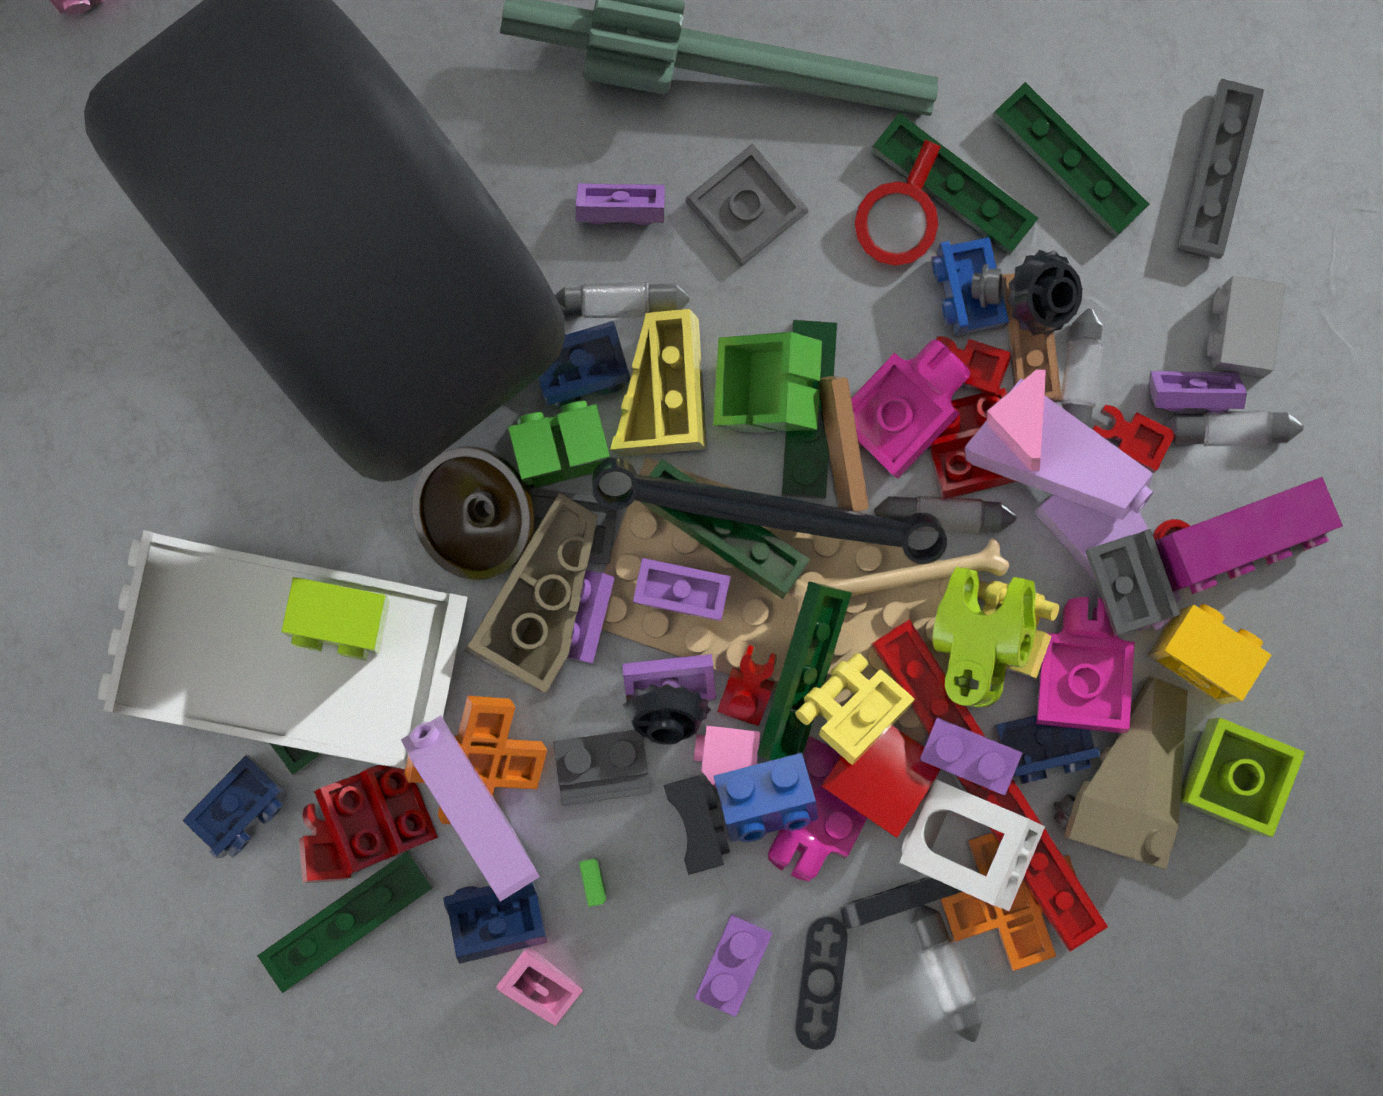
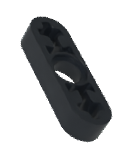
M927 876L839 906L845 928L850 929L963 891Z
M821 916L813 920L807 928L794 1027L800 1043L813 1050L829 1046L834 1040L837 1030L848 935L844 925L831 916ZM824 924L832 925V932L839 935V941L830 944L828 953L829 958L838 957L836 966L825 961L810 963L812 953L821 956L822 945L820 941L814 939L815 931H823ZM824 969L833 975L834 986L826 995H816L808 987L809 976L815 970ZM805 999H809L817 1004L832 1002L831 1011L824 1008L821 1009V1023L828 1026L827 1033H819L818 1040H811L809 1032L802 1029L804 1023H811L814 1012L813 1007L804 1008Z

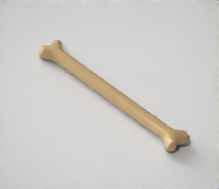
M992 538L989 540L986 548L976 554L826 583L824 585L852 592V597L951 577L956 567L967 568L977 572L989 571L997 576H1003L1009 568V563L1000 556V543ZM796 580L789 590L790 595L798 600V613L800 612L808 586L807 583L801 580Z

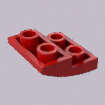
M1005 388L999 389L997 397L980 393L951 400L953 408L959 415L928 447L943 499L1018 482L972 465L965 459V446L987 421V411L1007 395Z
M892 725L853 765L840 756L820 786L898 838L941 769L921 761L920 758L925 747Z
M379 764L314 791L347 875L438 838L416 783L408 782L404 774L405 769Z

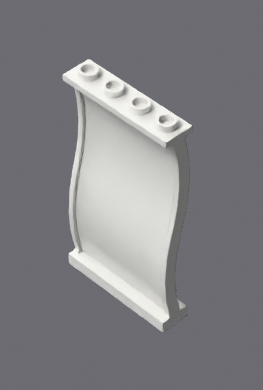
M143 530L141 540L133 539L128 558V566L135 567L131 585L123 584L118 603V610L125 611L122 628L113 629L108 648V655L115 656L112 673L103 674L98 693V700L105 701L103 711L405 769L408 759V753L401 739L411 734L418 725L430 722L440 715L443 718L468 597L220 548ZM298 577L386 595L390 603L379 654L368 653L366 661L340 656L337 653L338 646L323 643L322 652L292 645V637L281 632L292 578Z

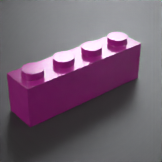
M1323 477L1173 532L1156 540L1155 543L1172 592L1189 586L1191 593L1195 594L1218 585L1215 578L1216 575L1227 572L1231 580L1256 570L1253 564L1255 560L1264 557L1266 564L1270 565L1293 556L1290 547L1301 543L1304 551L1330 541L1327 533L1343 527V524Z

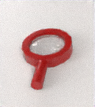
M926 139L906 183L896 181L881 184L870 191L858 206L855 219L857 239L864 251L878 262L894 266L912 263L925 255L935 241L939 225L937 210L929 195L922 188L941 146Z

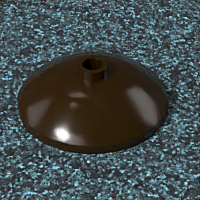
M474 446L458 447L441 453L429 462L421 471L416 481L412 496L414 527L422 546L439 566L458 577L483 580L498 576L517 564L531 541L534 527V511L525 482L522 481L520 474L507 460L484 448ZM485 501L489 504L490 514L484 508Z

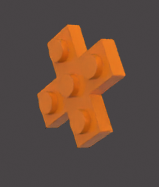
M467 695L458 735L454 737L491 795L493 796L495 787L537 789L547 749L542 741L507 739L515 711V705L511 699ZM408 755L404 772L408 782L425 783ZM439 807L438 817L441 823L451 825L445 813Z
M992 832L967 840L977 872L984 876H987L1000 846ZM1064 855V859L1076 876L1070 856ZM1023 880L1010 911L991 905L965 892L940 899L955 942L997 928L1010 968L1013 971L1056 957L1042 916L1043 911Z

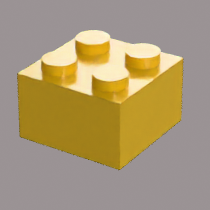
M1202 603L1200 607L1193 604L1180 609V615L1173 617L1167 623L1147 656L1220 704L1243 701L1272 656L1261 648L1264 642L1245 629H1239L1238 632L1234 631L1222 623L1225 617L1220 612Z

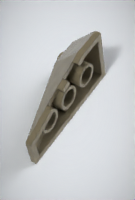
M559 492L527 548L514 566L466 646L465 652L540 692H547L569 655L575 618L579 608L582 585L598 518L597 514Z
M1154 677L1148 678L1131 705L1128 733H1121L1112 747H1105L1099 757L1103 763L1091 782L1084 781L1077 792L1064 834L1065 838L1132 861L1166 870L1179 827L1187 690Z

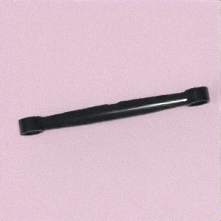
M609 458L597 465L592 475L593 495L596 501L601 506L610 510L624 509L636 500L752 525L836 539L902 547L905 555L911 561L918 564L935 562L944 554L947 548V536L941 522L929 513H916L906 518L904 522L843 508L763 493L637 475L632 464L621 458ZM622 472L631 479L632 485L626 493L619 496H611L605 494L600 489L599 482L607 473ZM920 527H932L939 533L936 542L927 549L918 550L908 545L910 534Z

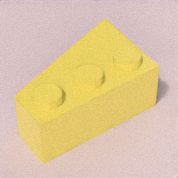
M691 309L646 313L632 364L631 380L627 395H624L622 414L616 436H613L610 450L620 457L707 449L699 319Z

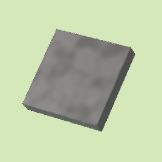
M753 143L685 198L690 208L741 267L808 213V207Z

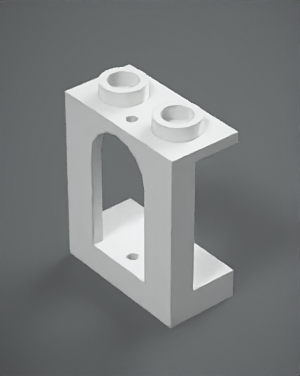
M935 779L932 787L929 788L920 803L921 813L914 829L910 830L904 838L902 844L903 855L899 863L991 905L1010 911L1045 826ZM948 811L958 813L1004 833L987 876L931 851Z

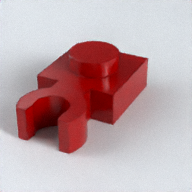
M937 336L936 340L943 343L968 367L970 376L962 386L997 397L1012 357L1011 352L972 339H968L965 350L957 348L952 339L945 336Z
M1104 405L1100 413L1112 420V428L1104 430L1095 425L1092 427V430L1106 440L1114 439L1118 441L1117 448L1152 473H1155L1175 436L1173 430L1138 412L1128 422L1124 420L1118 408Z
M748 645L740 661L741 670L732 667L717 712L759 727L775 682L767 679L773 674L777 655L771 653L767 663L757 664L751 657L754 646Z
M314 803L306 805L303 809L302 817L305 825L311 830V835L299 838L302 883L346 881L350 879L351 874L347 875L326 821L319 820L316 817Z

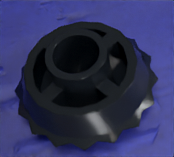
M1039 250L1035 255L1026 256L1023 264L1015 267V277L1008 283L1011 293L1007 301L1012 306L1011 317L1019 321L1020 329L1029 330L1033 336L1041 333L1048 336L1055 330H1061L1064 324L1068 323L1077 314L1082 302L1083 288L1079 275L1069 264L1067 257L1060 256L1054 250L1048 253Z
M668 683L661 687L651 684L646 689L636 688L633 695L626 696V702L623 704L626 714L630 716L634 730L652 742L663 745L676 744L695 735L702 721L707 719V714L711 711L707 706L708 700L701 698L698 691L690 692L685 686L675 688Z

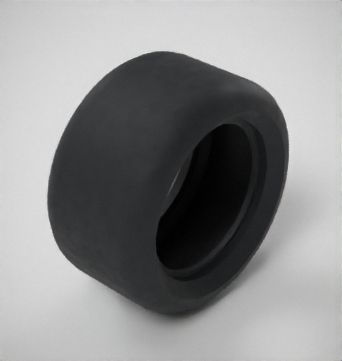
M203 0L103 76L90 91L84 109L85 130L96 153L108 171L171 254L256 360L329 446L363 477L387 482L402 480L418 472L546 372L559 357L565 340L564 315L550 285L534 258L489 192L428 111L380 52L333 0Z

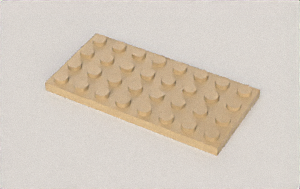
M645 457L639 475L649 476L659 461ZM678 469L698 483L732 488ZM634 500L626 509L611 551L610 564H607L604 570V574L615 578L602 630L679 658L712 654L713 669L729 676L732 667L741 670L740 661L748 645L754 646L751 657L755 663L760 665L767 663L770 654L774 653L777 655V662L773 674L767 680L775 682L772 691L776 692L799 616L798 600L790 595L789 591L784 599L780 598L640 501ZM764 527L810 559L797 580L807 584L809 581L826 584L921 565L911 561L905 555L902 547L836 539ZM642 558L731 576L721 622L634 604L633 599ZM950 577L852 596L826 681L832 677L831 670L840 661L847 662L855 653L864 656L868 662V666L861 672L866 679L870 680L880 669L892 678L871 646V643L909 619L946 675L950 654L938 652L934 649L933 630L937 609L944 597ZM844 689L834 700L843 707L855 694L850 690ZM911 707L893 724L894 727L916 742L923 743L927 731Z

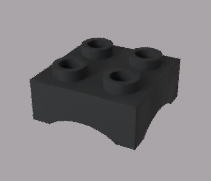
M698 775L664 785L667 800L679 812L686 828L687 851L684 861L688 875L723 866L722 855L730 853L723 826L713 827L709 811L718 807L711 782L701 784L700 776Z

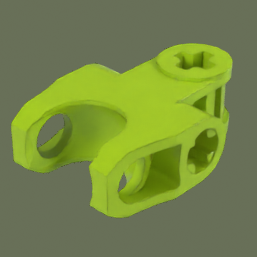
M956 567L937 609L933 630V646L938 652L950 654L947 675L945 677V689L951 700L962 706L989 707L995 704L1001 697L1007 665L1020 668L1025 667L1031 656L1036 632L1035 583L1032 580L1013 577L1007 587L1002 606L996 612L986 615L978 604V572ZM971 679L979 681L977 690L970 688Z

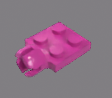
M935 339L929 341L914 358L907 361L894 352L851 398L858 442L893 476L899 479L959 415L953 408L951 399L953 394L969 378L970 371L968 367L943 343Z
M1089 597L1069 599L1063 609L1062 630L1059 633H1047L1051 636V640L1040 667L1036 724L1127 734L1130 726L1135 642L1125 641L1118 636H1114L1101 598H1097V608H1093L1092 620H1088Z
M811 736L808 737L803 758L816 800L818 819L810 822L808 826L800 830H778V834L768 851V860L781 871H783L784 867L788 866L795 851L801 853L790 876L804 881H810L817 876L829 854H835L846 859L867 820V817L820 786L841 755L832 747Z

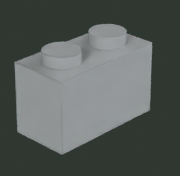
M1232 276L1223 285V288H1217L1213 301V314H1219L1217 330L1211 331L1207 343V356L1213 357L1211 370L1239 372V375L1264 378L1274 371L1286 284Z

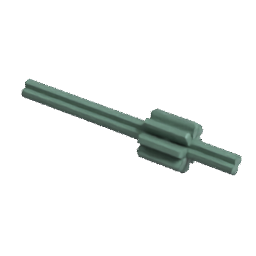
M505 0L500 34L587 50L583 77L590 81L664 95L669 91L673 70L676 67L925 116H931L933 105L937 98L938 77L682 28L685 8L684 0H595L594 10L542 0Z

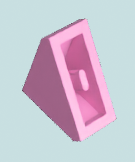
M1036 369L987 411V425L1030 471H1040L1046 370Z
M527 947L496 986L501 993L554 1026L558 1024L583 991L579 985L531 947Z

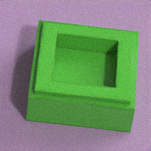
M591 858L580 861L579 866L588 907L604 904L607 900L599 859Z

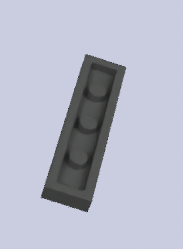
M1221 79L1218 83L1178 249L1221 259L1224 256L1264 89L1226 79Z

